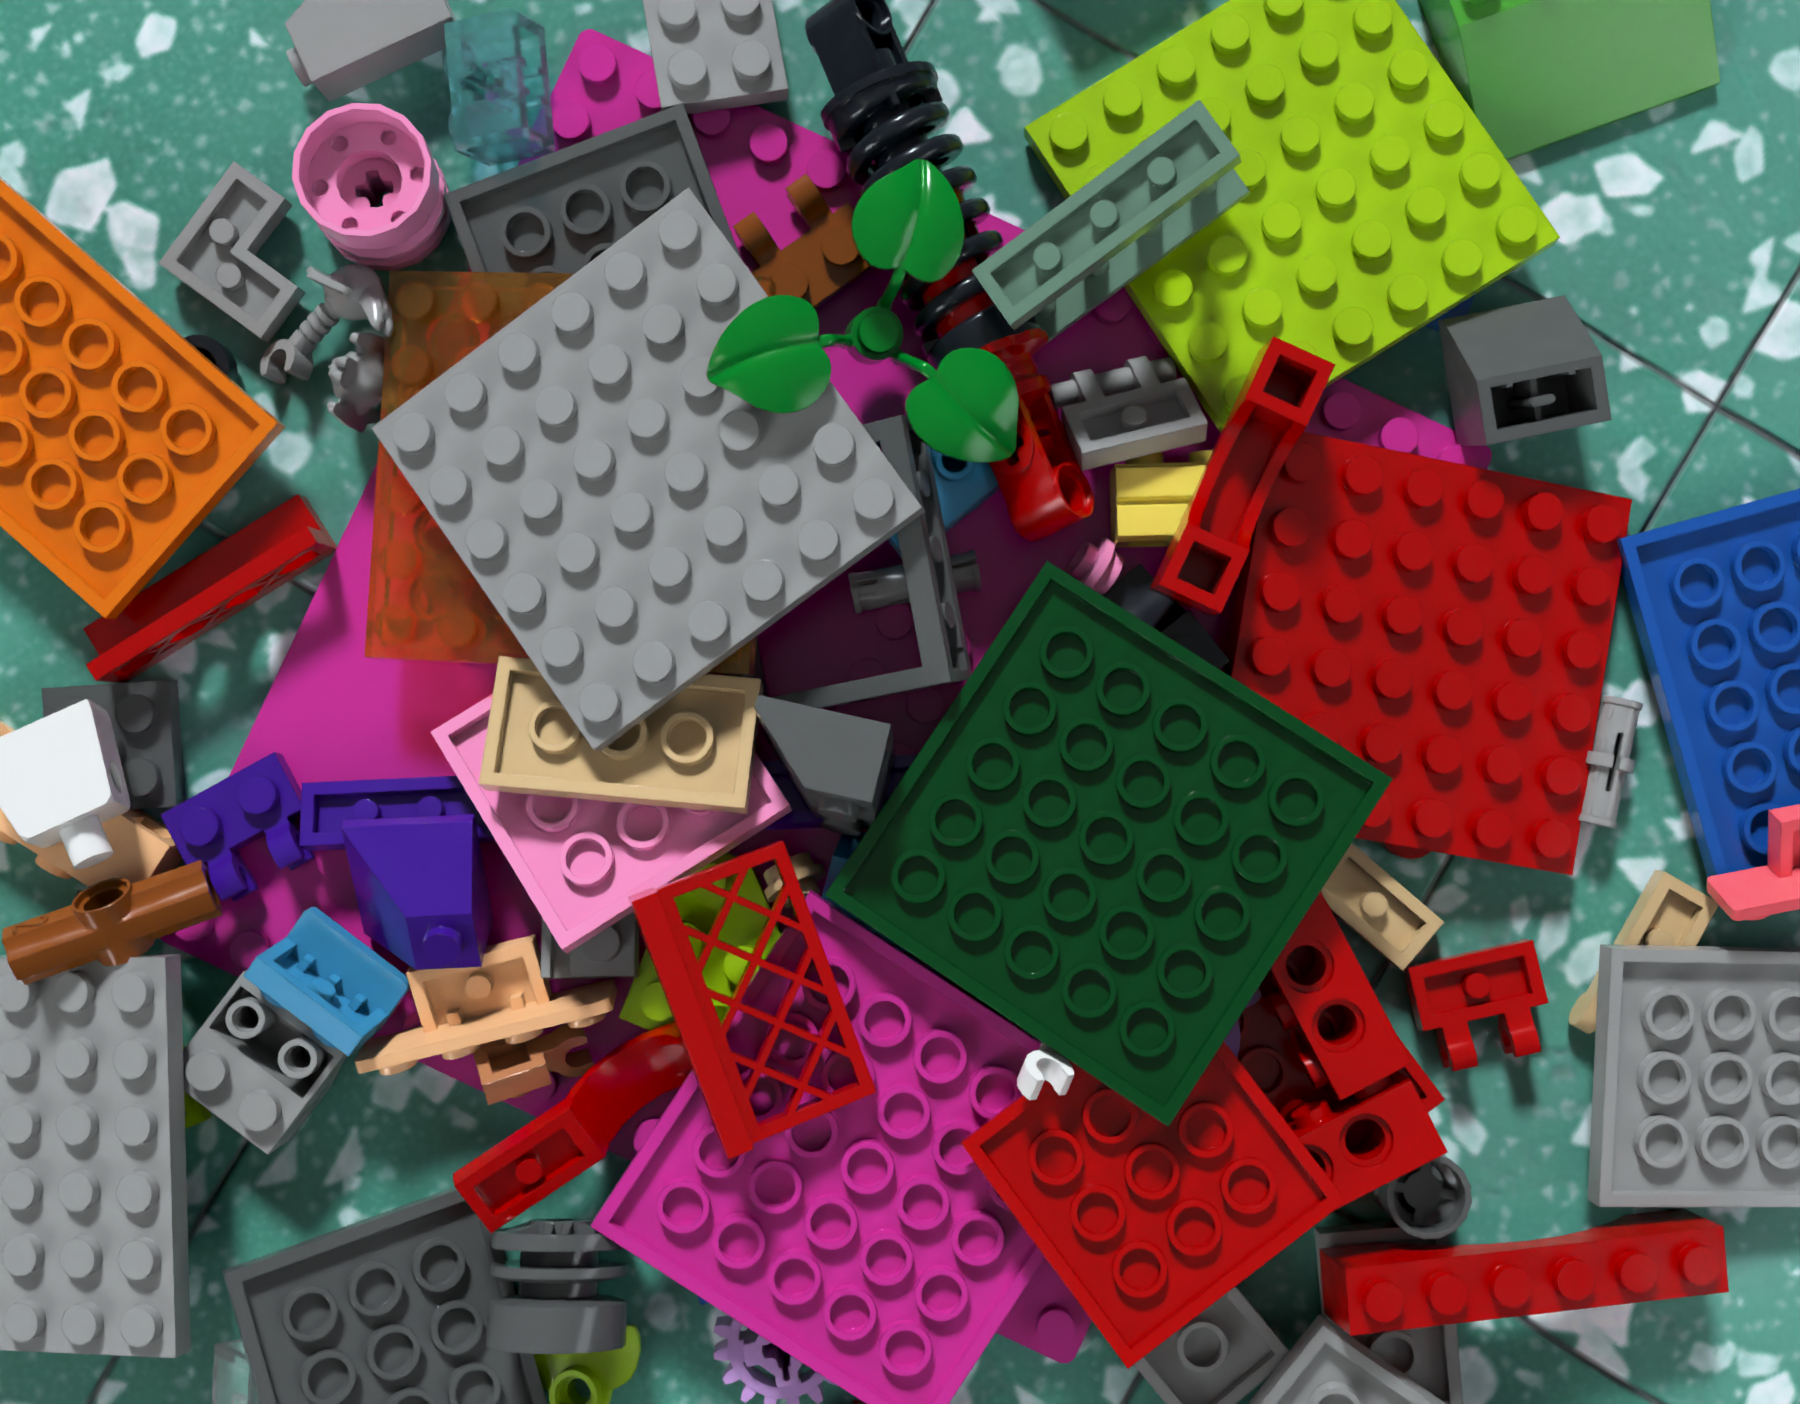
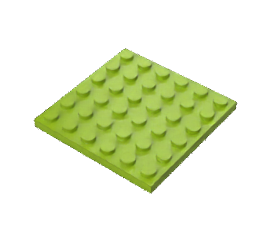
M1229 0L1024 127L1025 139L1065 199L1069 198L1199 99L1239 153L1242 162L1233 169L1249 189L1250 195L1124 287L1168 355L1172 357L1176 367L1186 379L1188 385L1220 433L1258 351L1273 336L1335 364L1325 386L1326 388L1546 251L1560 238L1395 0Z

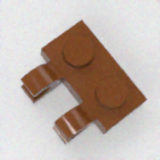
M804 174L786 187L785 190L788 193L787 198L810 228L809 231L783 250H780L754 211L735 224L733 228L736 231L737 237L759 267L751 273L769 297L791 295L808 301L814 309H817L873 267L863 260L853 241L851 222L854 209L848 202L832 213L807 174Z

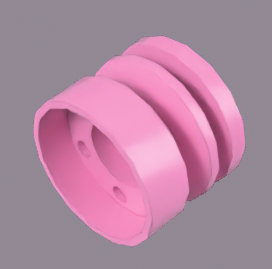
M350 103L326 111L306 128L294 151L292 180L300 204L345 259L358 265L370 267L372 270L396 271L420 263L440 245L451 223V214L443 195L450 191L444 174L439 168L437 161L433 158L423 135L404 115L381 104ZM389 192L383 196V206L373 207L379 204L380 193Z

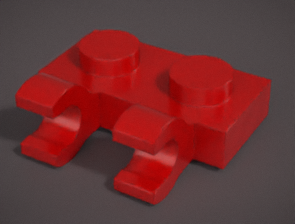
M1523 939L1412 964L1403 970L1417 1029L1421 1031L1437 1029V1048L1443 1068L1450 1067L1451 1071L1454 1072L1478 1066L1477 1054L1467 1021L1494 1015L1499 1016L1498 1032L1505 1054L1513 1053L1514 1057H1521L1541 1052L1540 1041L1530 1007L1547 1004L1548 998L1533 940Z

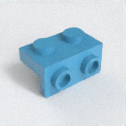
M310 907L304 911L287 937L258 955L243 976L260 989L262 996L268 1002L279 1008L287 1009L312 1028L313 1034L319 1041L329 1047L339 1049L348 1057L381 1030L410 989L406 975L317 907Z

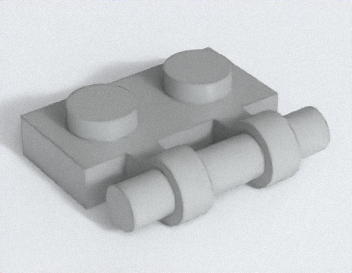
M1146 356L1126 360L1123 368L1094 374L1091 369L1070 374L1068 381L1051 384L1052 389L1048 392L1055 410L1062 409L1061 422L1065 427L1067 439L1081 471L1206 441L1208 422L1186 379H1177L1176 366L1170 356L1149 361Z

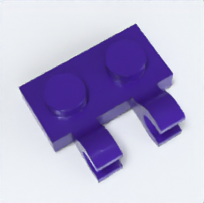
M273 752L160 814L185 864L202 860L204 865L209 867L211 883L222 901L232 898L233 901H238L258 890L257 883L238 849L266 835V842L271 856L279 869L288 866L290 870H294L315 858L313 851H306L299 846L300 829L295 818L301 815V789L285 758L280 753Z

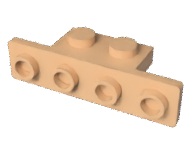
M536 934L487 946L482 967L415 970L410 966L406 975L422 1026L369 1039L364 1043L354 1062L358 1074L379 1070L380 1075H393L412 1068L419 1059L442 1054L443 1059L446 1060L458 1059L477 1051L481 1046L480 1044L503 1038L508 1044H517L539 1036L544 1028L568 1023L570 1028L590 1026L604 1019L606 1013L613 1010L617 995L614 979H608L552 993L549 979L541 978V952Z

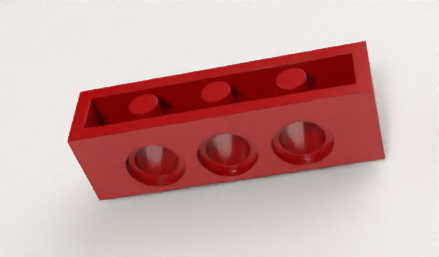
M1320 891L1267 973V977L1275 991L1267 994L1266 999L1282 1028L1286 1031L1294 1026L1305 1049L1296 1053L1313 1087L1318 1089L1325 1085L1326 1089L1341 1101L1410 1065L1411 1061ZM1299 946H1311L1315 954L1313 969L1302 978H1290L1286 969L1289 954ZM1342 1005L1346 1014L1342 1029L1334 1035L1321 1036L1317 1027L1321 1012L1329 1006Z
M1398 1071L1341 1101L1336 1099L1328 1103L1326 1098H1320L1308 1102L1291 1114L1293 1121L1288 1123L1306 1149L1314 1152L1316 1162L1346 1199V1202L1338 1208L1448 1153L1412 1081ZM1358 1120H1371L1373 1133L1369 1142L1360 1148H1347L1345 1135L1348 1128Z

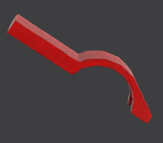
M675 1022L642 1033L613 1049L590 1067L571 1088L563 1101L453 1173L454 1187L490 1233H493L605 1158L610 1142L620 1128L638 1110L661 1094L678 1088L683 1084L692 1067Z

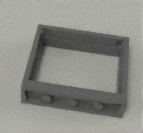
M898 415L863 424V426L877 446L881 447L882 453L925 510L923 514L897 532L922 667L771 698L827 709L967 681L972 674L930 449L914 433L907 416ZM756 636L722 661L724 676L761 679L763 684L762 696L768 697Z

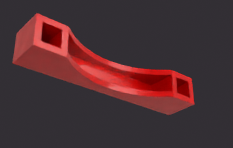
M1684 1208L1623 1215L1609 1223L1588 1230L1528 1241L1468 1245L1374 1242L1319 1249L1324 1314L1350 1336L1729 1292L1724 1227Z

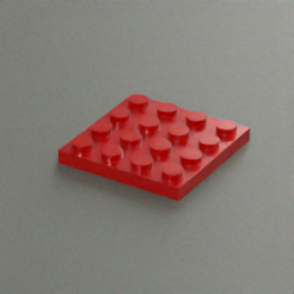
M1225 1042L1222 1043L1169 1127L1068 1060L1073 1067L1074 1077L1066 1095L1059 1096L1050 1082L1045 1080L1036 1100H1029L1024 1095H1021L961 1141L967 1153L1127 1369L1346 1202L1343 1195Z

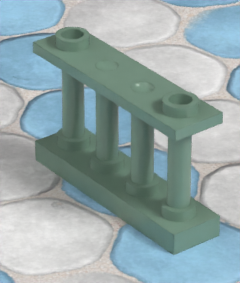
M1199 99L975 267L972 272L1014 330L1034 316L1041 330L1046 331L1049 343L1250 195L1249 189L1233 169L1242 162L1240 155Z

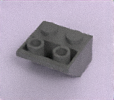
M1565 295L1438 320L1457 444L1461 446H1486L1612 420L1602 354Z

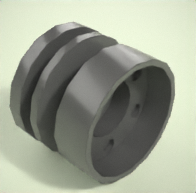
M532 1219L511 1228L497 1229L491 1233V1248L521 1251L520 1260L490 1264L489 1275L503 1280L519 1282V1294L502 1296L488 1302L486 1347L496 1351L526 1354L592 1353L623 1348L626 1345L627 1300L612 1295L599 1294L598 1286L599 1281L617 1279L626 1276L629 1272L628 1263L600 1260V1251L624 1248L590 1227L593 1222L591 1219Z

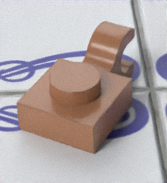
M567 1023L549 1034L535 1037L522 1043L508 1044L503 1038L480 1044V1048L473 1053L488 1105L509 1098H518L532 1090L552 1084L549 1072L552 1071L566 1077L583 1076L594 1065L589 1049L584 1048L576 1052H568L576 1046L588 1043L583 1027L570 1028Z

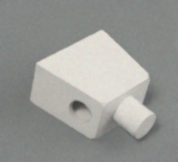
M85 699L1 736L0 808L18 835L25 842L41 848L53 846L62 841L74 869L87 868L110 858L114 852L101 823L127 812L130 809L131 803L111 719L107 710L89 699Z

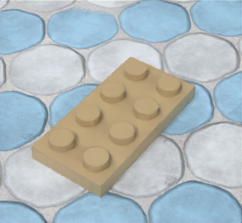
M499 656L479 785L487 791L748 814L759 718L754 707L757 696L763 693L762 681L758 678L705 674L602 751L592 749L531 659Z

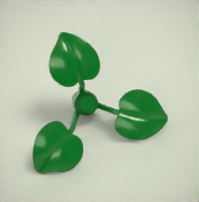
M916 159L876 181L864 192L853 212L851 232L860 256L874 268L882 270L894 269L892 277L882 297L878 300L876 307L867 308L849 322L845 335H819L818 315L808 301L791 295L766 297L747 307L729 324L719 338L708 363L706 376L710 383L731 392L756 408L771 413L785 414L807 408L816 402L825 391L830 381L831 363L822 348L840 347L841 349H847L856 361L868 365L877 364L889 358L895 365H902L919 372L927 379L913 388L908 394L905 401V412L914 433L931 449L954 459L975 463L1007 459L1016 450L1019 408L1016 382L1008 367L996 355L982 349L960 348L948 353L941 360L936 370L928 362L906 354L900 349L903 341V327L899 318L890 309L903 284L906 273L922 282L931 283L941 280L956 264L964 242V220L957 196L945 176L927 160Z

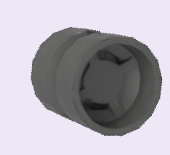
M1442 1155L1369 1192L1373 1201L1406 1233L1421 1239L1442 1238L1456 1231L1467 1218L1472 1204L1471 1185L1464 1171L1446 1155Z

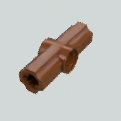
M198 860L132 884L124 878H111L100 881L80 892L69 906L3 928L2 942L8 964L17 981L21 980L24 985L95 960H98L104 966H117L128 963L130 957H140L154 945L155 939L222 916V904L211 883L208 866H205L202 860Z

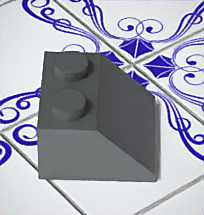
M758 695L754 708L767 742L813 816L823 819L822 827L833 832L852 836H859L862 828L869 829L884 806L895 761L891 724Z

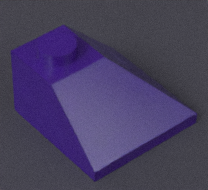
M475 814L344 820L341 830L364 933L415 970L482 967L493 923V915Z

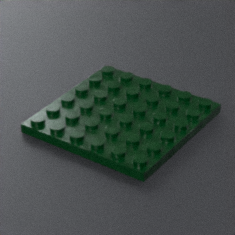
M1046 561L825 896L1169 1127L1393 779Z

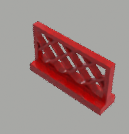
M779 840L654 889L652 887L628 897L721 1147L728 1160L753 1150V1143L877 1092L784 841ZM774 859L783 885L772 909L770 910L738 896V891L748 869ZM735 874L728 891L711 884ZM698 888H704L725 898L709 934L683 924L674 900L675 897ZM787 898L791 904L796 921L781 915ZM733 902L768 917L752 954L717 939ZM777 921L801 931L806 948L795 972L761 958ZM688 935L705 942L697 959ZM714 946L748 961L732 997L707 987L702 975V971ZM811 961L820 983L804 977ZM757 965L791 980L775 1016L741 1002ZM800 985L820 992L826 998L829 1010L818 1035L785 1021ZM712 999L728 1005L721 1023ZM737 1010L771 1024L756 1060L737 1053L729 1047L726 1034ZM834 1024L843 1046L828 1039ZM781 1029L814 1042L799 1078L765 1065ZM824 1047L848 1058L856 1082L832 1092L809 1083ZM735 1062L751 1068L745 1084H743ZM761 1073L793 1086L794 1089L784 1112L758 1122L749 1099ZM804 1092L818 1097L799 1105Z

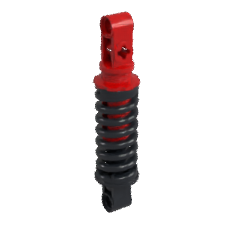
M830 0L809 16L805 23L809 43L818 55L835 95L822 109L821 119L825 128L831 132L840 153H850L847 158L846 170L849 177L855 183L863 185L860 198L876 181L916 159L929 161L945 176L952 186L960 204L964 220V242L960 257L948 274L936 282H922L906 273L905 282L901 286L900 299L909 310L919 312L915 317L913 329L916 336L926 342L922 344V348L927 357V362L936 370L941 360L951 351L960 348H976L996 355L1012 373L1019 397L1016 450L1011 457L1000 461L988 462V464L992 468L1006 501L1007 512L1014 528L1026 540L1037 542L1089 517L1094 510L1092 488L1078 465L1067 439L1065 427L1059 419L1048 394L1052 389L1047 375L1038 373L1039 369L1037 364L1034 363L1033 355L1048 343V335L1046 331L1041 330L1034 316L1014 330L972 272L975 267L1001 249L1004 240L1002 235L996 230H988L981 233L978 231L977 225L983 222L990 214L991 209L988 202L982 198H972L969 200L964 198L963 194L969 191L977 181L975 171L969 166H957L942 171V167L958 158L963 151L964 145L961 138L956 134H942L930 139L928 138V136L941 129L950 117L948 107L942 103L943 99L937 88L938 74L934 65L927 61L908 62L893 27L892 16L885 0ZM890 269L889 272L893 274L894 269ZM1043 430L1048 432L1047 436L1039 437L1037 432Z

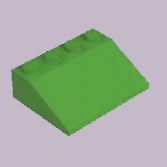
M1419 0L1444 71L1507 161L1713 88L1720 83L1710 0Z

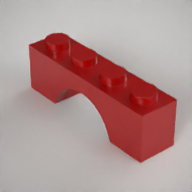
M1274 336L1258 351L1149 590L1208 617L1222 613L1250 552L1253 531L1268 494L1289 453L1306 429L1335 364Z

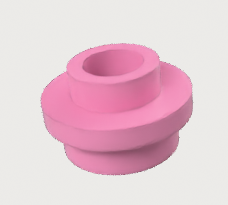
M1106 537L1100 538L1094 544L1086 541L1071 558L1066 573L1103 596L1119 576L1124 564V557L1115 551V543Z

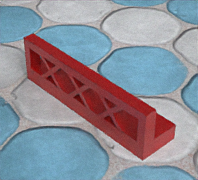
M297 494L140 592L115 620L105 619L102 616L84 627L83 630L99 654L98 657L85 665L95 681L127 683L336 551L337 546L306 496Z

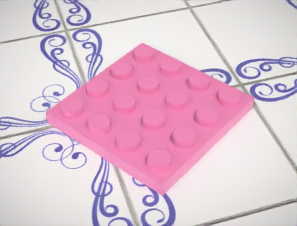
M493 694L431 731L432 736L555 940L566 954L632 913L633 910L628 899L629 896L652 887L654 889L697 872L792 811L790 804L756 752L748 814L484 790L479 785V778Z

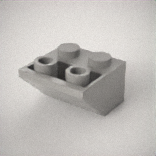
M243 971L183 1050L184 1092L268 1155L294 1137L330 1089L347 1055L339 1049L329 1047L319 1041L313 1034L312 1028L287 1009L279 1008L268 1002L262 996L260 989L243 977L246 971Z

